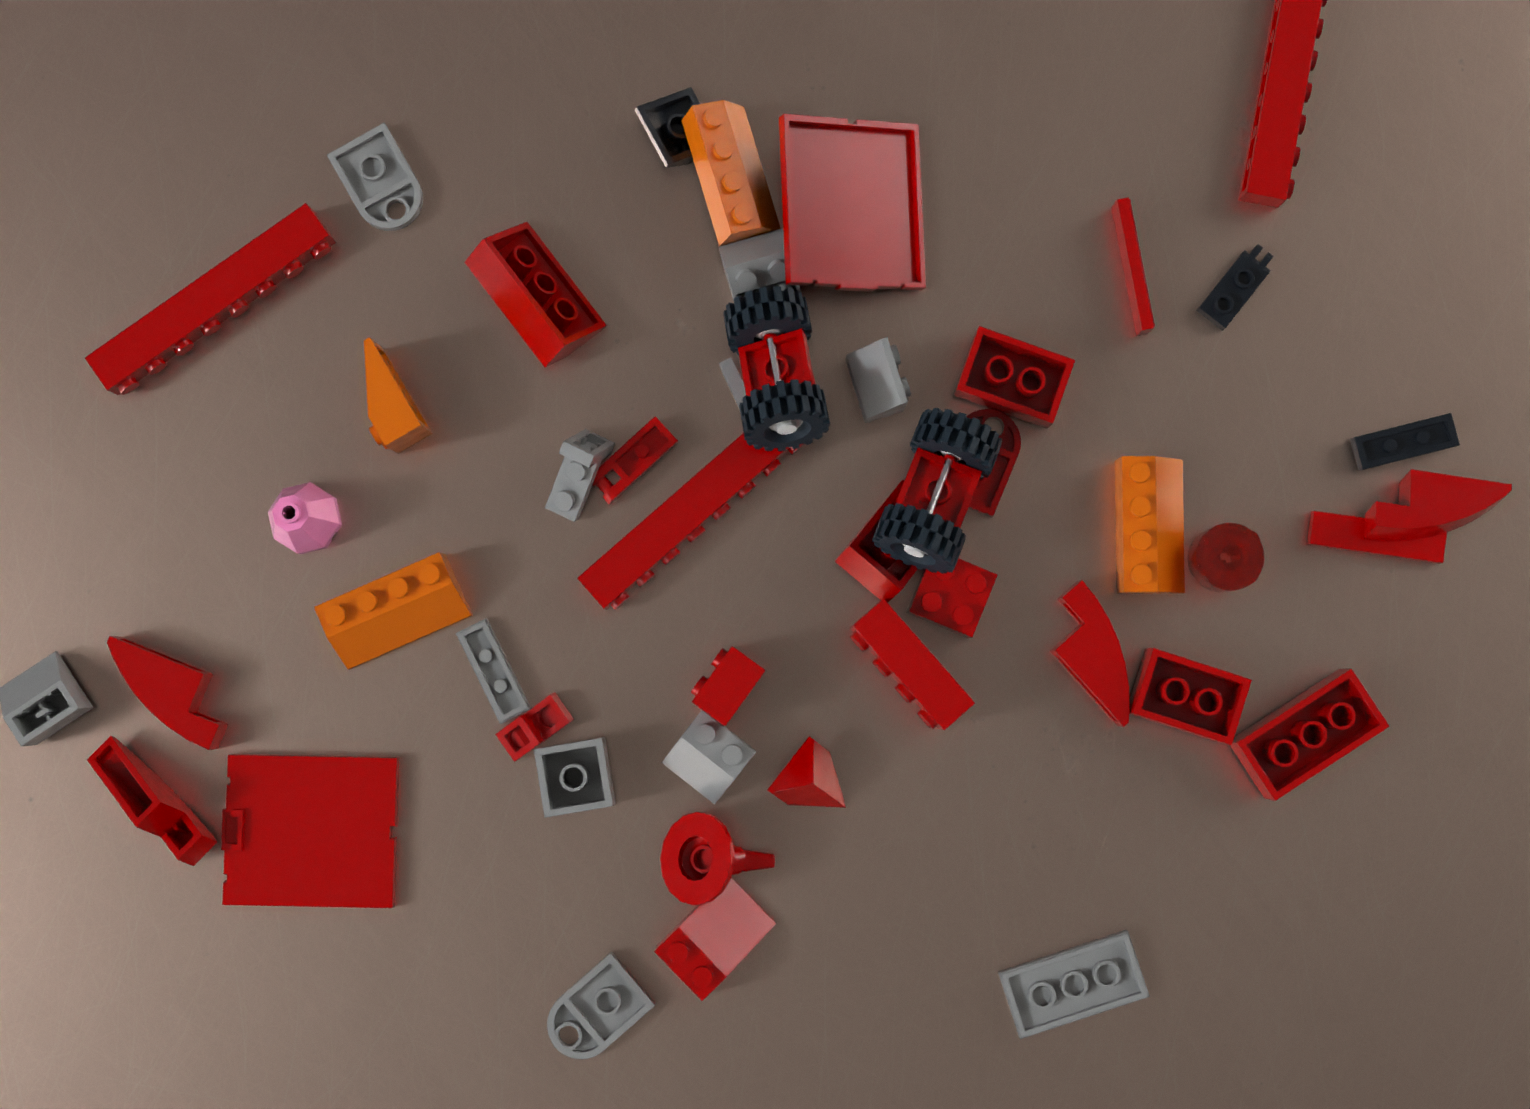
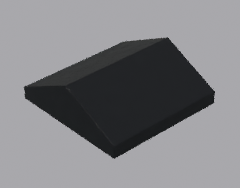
M692 87L635 108L638 118L666 168L688 165L693 162L681 121L692 105L700 104Z

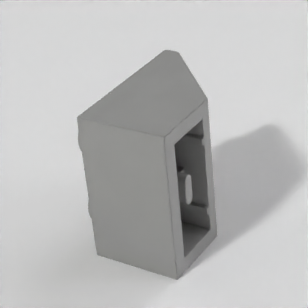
M782 228L718 247L733 301L738 295L745 297V292L752 290L753 293H756L762 287L772 290L774 286H781L782 291L789 287L793 289L794 293L797 291L801 292L799 285H786L784 232Z
M888 337L847 354L845 361L864 422L868 423L903 412L909 401L908 397L911 396V391L906 377L900 378L898 372V365L901 364V359L897 346H890Z
M58 651L53 652L0 687V704L3 719L21 746L38 745L94 708Z

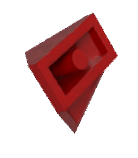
M810 736L767 789L787 805L846 808L831 754Z

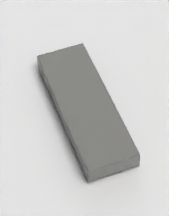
M485 618L457 632L456 635L499 723L502 724L532 709L488 619Z

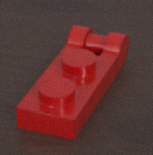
M656 416L653 417L599 467L592 487L597 486L604 494L602 498L609 505L612 504L625 490L678 443V440ZM613 470L621 478L615 485L607 478L608 474Z

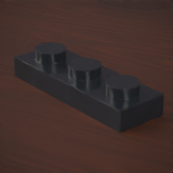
M1451 413L1350 439L1359 471L1460 445Z

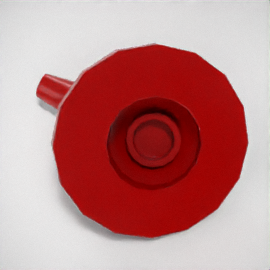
M694 812L682 816L671 826L663 841L660 861L662 877L669 892L680 902L698 906L712 902L723 893L732 875L774 868L775 856L774 854L746 850L733 845V840L726 826L719 819L711 814Z

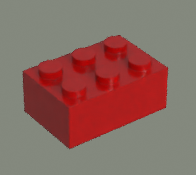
M979 326L974 334L953 395L1048 429L1054 423L1075 360Z
M1146 648L1129 700L1130 714L1221 744L1232 745L1252 680L1156 648Z

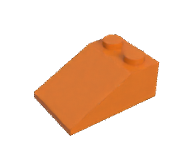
M369 337L364 340L368 417L373 426L369 427V431L379 446L382 444L385 449L389 448L399 454L433 433L386 352Z

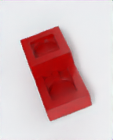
M554 692L495 735L515 762L571 723L574 718Z

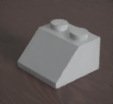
M702 710L662 763L715 804L754 756L756 750Z

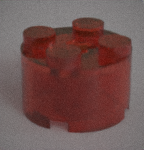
M1223 523L1204 530L1194 539L1188 550V567L1191 574L1207 590L1213 592L1240 590L1258 579L1264 565V549L1256 532L1241 524ZM1226 552L1231 557V562L1226 563V560H1221V553Z

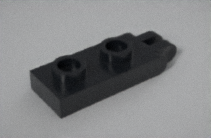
M1259 244L1254 247L1250 254L1246 250L1240 254L1196 310L1222 331L1229 325L1271 271L1266 266L1274 256L1268 252L1261 261H1258L1256 257L1263 249Z

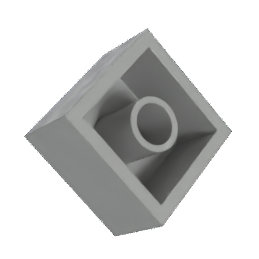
M605 737L534 749L545 818L611 807L616 804Z

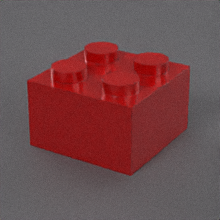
M959 558L951 573L942 574L939 571L933 573L924 568L906 613L963 637L972 638L998 574Z
M731 646L729 651L724 648L720 650L711 663L716 669L709 678L702 676L691 691L695 695L692 703L724 726L728 724L766 671L733 646Z

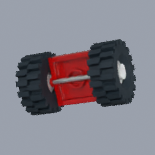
M774 286L772 290L762 287L756 293L750 290L745 292V297L738 295L734 298V303L729 302L726 305L723 316L728 345L733 353L737 352L740 358L746 395L743 397V403H740L739 408L747 444L749 446L753 445L758 450L764 447L765 451H772L774 448H778V451H786V447L796 449L800 448V444L809 445L813 443V438L819 440L823 437V433L828 432L830 420L823 389H820V386L815 384L807 340L811 338L812 327L806 298L802 296L801 292L797 291L794 293L793 289L789 287L782 291L781 286Z
M933 408V411L930 409L925 410L920 417L910 442L911 450L915 453L895 506L888 504L884 508L872 538L874 545L881 548L880 550L883 553L891 554L890 557L893 559H900L904 564L914 565L917 569L924 570L925 568L930 572L937 573L939 571L942 574L953 572L966 540V535L962 533L963 530L960 528L979 479L987 478L991 474L1002 445V438H999V434L996 431H990L991 427L989 425H982L979 423L980 420L974 417L970 419L961 412L955 414L949 409H945L943 412L939 408Z

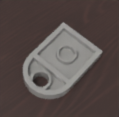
M385 122L327 154L357 210L371 226L384 231H396L407 227L418 217L423 205L421 185ZM395 203H402L406 207L405 214L400 219H392L388 214L389 208Z
M611 952L557 999L548 1015V1035L555 1048L565 1056L574 1059L592 1058L610 1046L650 1011L656 1003L614 953ZM564 1026L574 1027L579 1035L578 1040L572 1044L563 1042L560 1038V1029Z

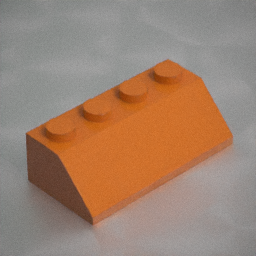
M726 100L692 105L681 121L719 246L781 229L744 106Z
M1121 456L1115 460L1117 594H1184L1183 460L1159 456Z
M441 552L314 607L328 641L348 670L472 616L446 554Z

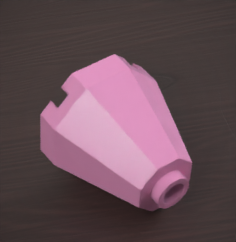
M311 482L283 488L268 511L273 538L297 554L328 548L332 542V537L342 526L336 497Z

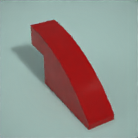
M1411 469L1399 482V504L1376 501L1365 513L1364 539L1385 541L1414 540L1455 530L1476 520L1494 508L1512 491V484Z
M1080 580L1074 583L1057 599L1079 625L1051 649L1050 652L1117 726L1124 727L1129 723L1130 701L1128 676L1121 646L1110 619L1098 599L1084 581Z
M109 636L107 644L121 675L144 706L168 728L186 740L207 750L218 749L228 724L198 712L213 674L123 637Z
M110 736L87 759L133 824L139 829L161 837L177 860L195 866L218 842L185 802L151 768L115 737Z

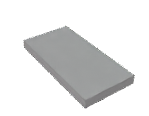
M1127 930L998 971L1020 1039L1150 997Z

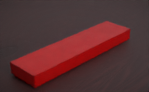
M1127 197L1117 199L1111 209L1136 336L1148 334L1154 329L1155 324L1131 200Z
M1311 511L1307 545L1438 564L1444 562L1447 532L1414 540L1385 541L1364 539L1365 518Z

